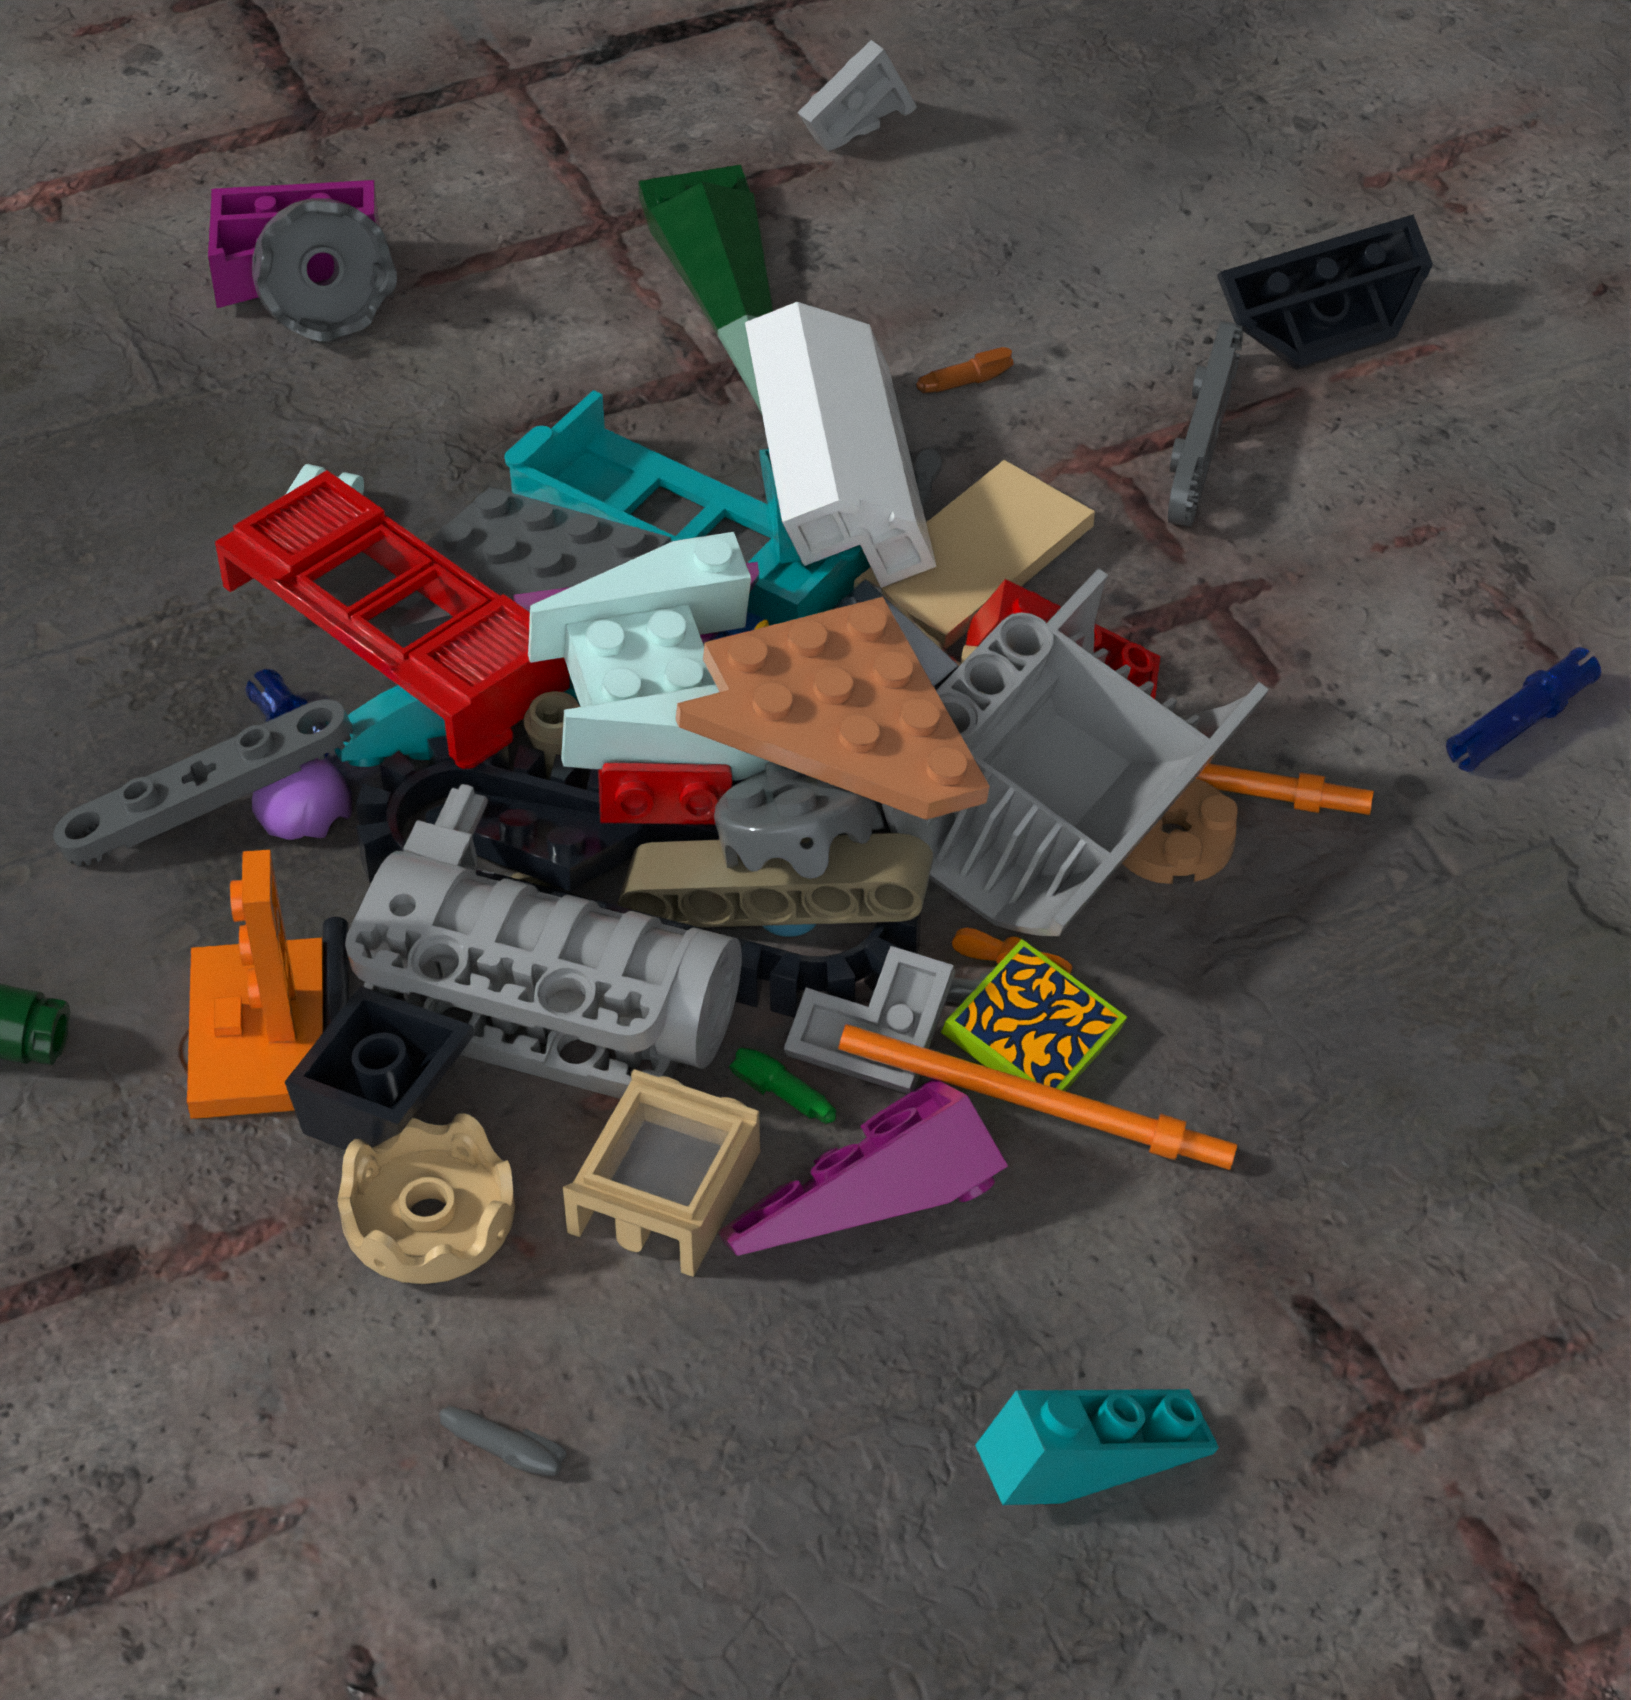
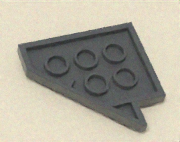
M489 487L485 492L478 495L475 501L451 522L444 525L426 544L498 595L504 594L514 601L513 595L573 587L672 541L671 537ZM391 573L380 583V586L382 587L397 576ZM415 591L394 604L409 610L391 627L396 643L406 647L453 616L418 591Z

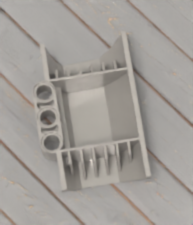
M1099 568L1047 623L1033 614L1022 612L1011 614L1003 619L936 690L990 786L987 802L928 820L882 804L891 833L910 834L920 838L929 845L933 852L930 880L993 925L1020 933L1038 936H1060L1261 704L1269 691L1266 686L1258 682L1247 696L1225 706L1200 713L1177 716L1173 713L1177 700L1172 697L1163 704H1160L1150 696L1154 686L1152 682L1148 681L1140 687L1132 684L1127 680L1131 667L1127 664L1116 671L1104 664L1108 651L1102 648L1094 653L1095 619L1103 588L1108 574Z

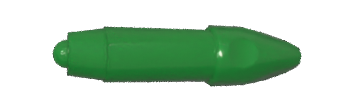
M738 1049L735 1055L736 1059L728 1067L735 1076L762 1095L766 1091L774 1093L809 1119L816 1118L824 1124L835 1121L836 1109L826 1098L789 1072L782 1063L769 1055L753 1049Z

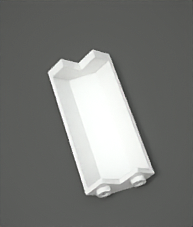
M795 302L745 322L781 518L803 565L806 566L861 545L881 588L937 567L889 366L870 324L800 302Z

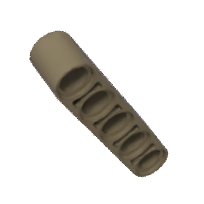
M871 834L868 842L864 844L854 843L848 835H837L830 845L829 863L824 874L817 878L809 879L799 875L792 865L782 858L769 859L761 869L752 872L745 867L740 856L737 854L738 865L727 868L720 840L651 842L641 844L634 849L617 904L624 908L696 927L901 922L913 919L922 910L933 863V852L927 843L910 834ZM805 837L801 842L808 843L811 838Z

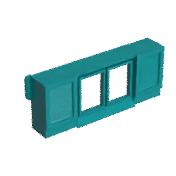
M595 390L591 391L551 429L542 425L532 428L504 456L505 463L510 468L511 488L514 494L671 537L672 542L706 536L724 517L771 538L748 562H758L759 581L749 593L747 612L768 620L769 625L831 610L854 589V580L871 567L861 545L806 566L803 565L802 561L780 563L774 547L768 505L605 429L603 394ZM659 486L705 507L676 536L630 515Z

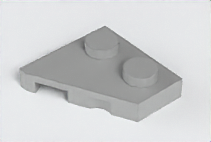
M870 40L797 113L814 140L830 152L848 143L857 135H866L880 128V120L878 118L895 110L906 116L912 113L917 108V105L885 50Z

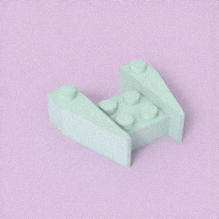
M734 532L670 542L530 605L528 644L530 663L564 657L580 707L564 710L561 756L563 766L602 770V766L605 763L726 764L731 767L732 780L735 781L743 780L765 771V765L769 761L679 728L676 722L677 703L719 692L703 661L704 645L700 635L744 628L746 624L751 576Z

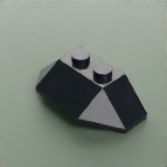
M1413 214L1220 271L1217 277L1234 322L1242 326L1243 332L1298 370L1394 340L1403 326L1433 263Z

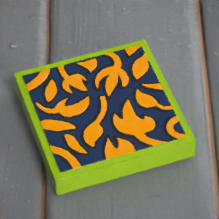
M1021 939L945 1021L941 1033L985 1067L1067 1091L1118 1034L1127 1016Z

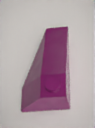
M931 1079L863 1123L860 1127L866 1138L860 1143L851 1144L840 1149L830 1148L814 1160L816 1165L811 1169L813 1178L804 1185L800 1181L795 1180L777 1187L717 1233L723 1243L736 1256L948 1204L955 1199H958L959 1202L970 1201L989 1190L995 1183L993 1176L1008 1167L968 1095L939 1080Z

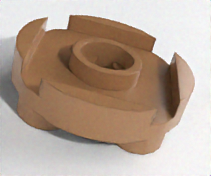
M1195 779L1122 864L1136 875L1157 883L1173 884L1174 876H1188L1194 874V882L1212 877L1226 866L1234 852L1238 813L1235 801L1225 796L1212 785ZM1164 824H1178L1183 826L1186 831L1175 829L1168 834L1163 832L1162 828Z

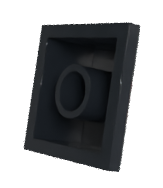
M360 986L285 1080V1085L303 1134L345 1150L354 1139H362L373 1148L400 1134L475 1035L473 1026Z

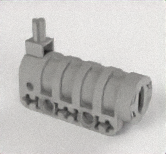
M461 784L459 790L452 788L435 825L417 820L403 848L404 851L391 853L379 867L347 933L345 947L352 971L359 979L365 981V988L394 998L397 993L404 994L406 1002L441 1014L451 1007L471 1011L473 1014L468 1024L473 1026L475 1035L461 1052V1056L621 1099L631 1082L629 1067L637 1068L642 1060H650L652 1070L644 1069L642 1072L656 1077L665 1076L673 1078L679 1063L704 1069L712 1062L718 1052L732 1016L739 987L742 963L739 940L695 927L689 930L662 924L661 920L657 917L634 911H628L623 914L603 909L595 901L572 895H565L561 898L538 892L537 888L533 885L511 879L496 881L477 876L475 872L479 863L472 836L487 806L488 800L486 796L475 794L473 787ZM365 949L370 950L372 958L367 957ZM488 1016L491 1017L493 1027L486 1025V1018ZM519 1026L526 1027L528 1036L519 1035L513 1044L506 1043L504 1033L514 1034ZM580 1039V1041L596 1046V1052L592 1058L580 1064L568 1063L560 1057L563 1047L574 1040ZM539 1043L546 1044L545 1054L541 1053ZM611 1049L615 1050L617 1060L609 1059Z

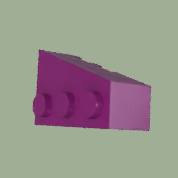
M374 180L211 189L208 260L216 307L221 308L259 298L252 277V257L257 239L265 225L279 211L295 202L311 198H329L340 201L358 209L380 227ZM321 252L310 258L307 264V274L312 282L327 280L332 276L335 265L331 255Z

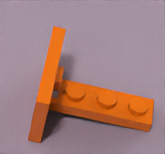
M270 849L243 851L242 880H232L230 882V902L233 921H245L246 925L239 926V944L191 948L187 1105L190 1119L295 1111L285 1085V1080L323 1034L322 938L287 940Z

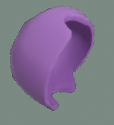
M318 757L314 761H308L300 765L301 771L253 792L252 812L269 835L287 840L299 839L303 836L325 838L330 825L337 817L341 816L348 819L352 814L351 789L343 774L326 757L320 761Z

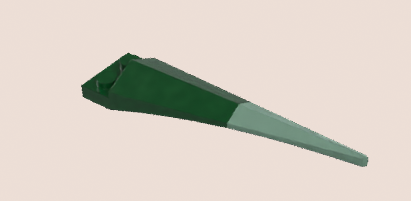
M741 164L638 181L639 199L650 233L667 255L701 307L762 414L745 322L772 312L773 307L754 193L750 192Z

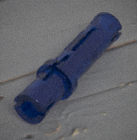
M1578 647L1548 670H1537L1525 679L1523 688L1463 731L1447 740L1446 749L1452 762L1455 763L1459 758L1468 753L1469 757L1462 761L1458 768L1471 772L1480 763L1542 718H1553L1563 712L1570 698L1601 678L1602 671L1597 658L1593 656L1579 666L1578 662L1588 656L1590 651Z

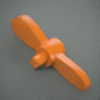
M967 927L961 928L956 932L952 946L961 955L975 959L997 961V964H999L1020 942L1021 938L1012 936L1006 938L1003 942L982 931ZM1041 952L1063 970L1071 974L1073 967L1067 960L1053 954Z

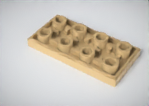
M1003 460L926 522L937 567L887 585L881 589L916 620L915 623L928 635L937 639L947 649L968 632L970 620L1005 579L1023 586L1094 526L1095 511ZM871 567L854 580V588L864 579L880 587Z

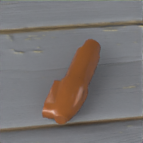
M1000 347L977 353L975 358L967 362L931 371L918 378L916 388L923 394L938 393L971 383L979 384L992 380L1014 365L1012 350L1007 347Z

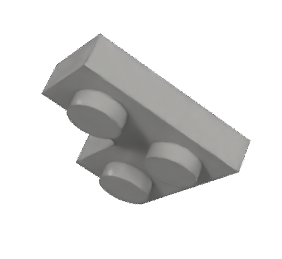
M890 946L869 1007L806 988L784 1046L786 1055L909 1094L914 1091L919 1074L838 1050L846 1024L929 1049L956 973L954 965Z

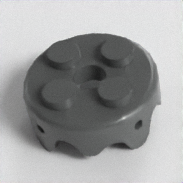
M311 198L295 202L279 211L262 230L257 239L252 257V277L257 295L265 309L288 329L306 338L320 342H330L335 338L358 332L368 327L372 323L380 304L388 295L393 293L397 283V271L382 229L358 209L329 198ZM317 253H329L335 265L332 276L322 283L312 282L307 274V264L310 258Z
M770 761L765 765V771L746 778L723 794L715 806L714 814L727 868L738 865L737 854L740 856L745 867L752 872L761 869L769 859L782 858L788 861L799 875L809 879L817 878L824 874L829 863L830 845L838 834L846 833L854 843L864 844L870 839L872 828L874 831L885 828L879 802ZM805 837L811 838L808 843L801 842Z

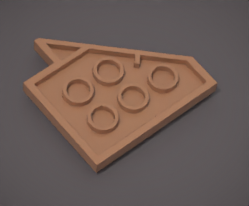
M883 597L705 642L703 661L719 692L677 703L676 722L679 728L925 820L987 802L990 788L988 782Z

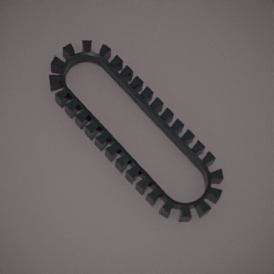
M447 736L427 739L430 759L429 767L416 772L415 767L399 750L380 763L383 790L363 784L356 802L359 826H356L362 866L369 882H372L379 867L391 853L404 851L403 848L406 841L401 836V833L408 819L424 805L440 798L448 797L452 788L459 790L461 784L473 787L474 791L488 795L600 814L598 769L591 770L587 790L583 789L581 768L563 766L561 755L556 754L550 780H547L544 751L519 745L513 766L514 771L510 770L508 745L476 767L462 769L449 756ZM653 824V842L720 840L716 824ZM477 868L475 872L477 876L496 881L511 879L535 886L538 892L561 898L565 895H572L597 902L600 908L623 914L628 911H634L657 917L661 920L662 924L684 930H689L692 927L703 929ZM921 912L918 916L907 921L877 922L870 935L860 944L842 953L828 956H805L737 938L741 945L742 963L735 1002L758 1008L763 979L770 981V1011L795 1018L799 1008L801 990L806 988L816 991H827L828 995L855 1003V983L864 978V983L874 992L890 946L918 954Z

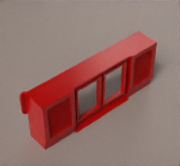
M328 470L233 525L234 530L215 541L222 583L225 589L232 592L252 579L257 580L445 720L449 756L455 760V764L459 768H474L513 741V732L510 727L524 718L526 711L530 708L532 701L536 697L552 691L564 692L570 688L569 671L564 657L530 663L528 657L529 611L506 595L502 594L500 596L387 517L381 507ZM360 552L365 553L397 576L349 607L313 582ZM415 591H418L453 616L405 648L368 622Z

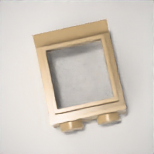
M634 1069L631 1073L630 1084L573 1183L563 1186L567 1233L580 1237L594 1211L615 1218L617 1241L623 1248L629 1251H641L651 1231L679 1240L681 1273L694 1277L760 1154L759 1111L747 1107L736 1099L729 1097L719 1098L686 1087L673 1078L665 1076L656 1077Z

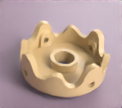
M465 1113L457 1114L452 1122L447 1125H433L412 1118L400 1134L373 1148L362 1139H354L348 1145L343 1157L342 1178L337 1199L343 1233L350 1249L364 1265L381 1276L403 1283L415 1284L450 1281L469 1274L486 1263L501 1248L511 1230L515 1212V1201L509 1161H503L494 1152L484 1128L471 1115ZM425 1199H436L446 1204L442 1211L432 1216H418L410 1211L417 1202Z

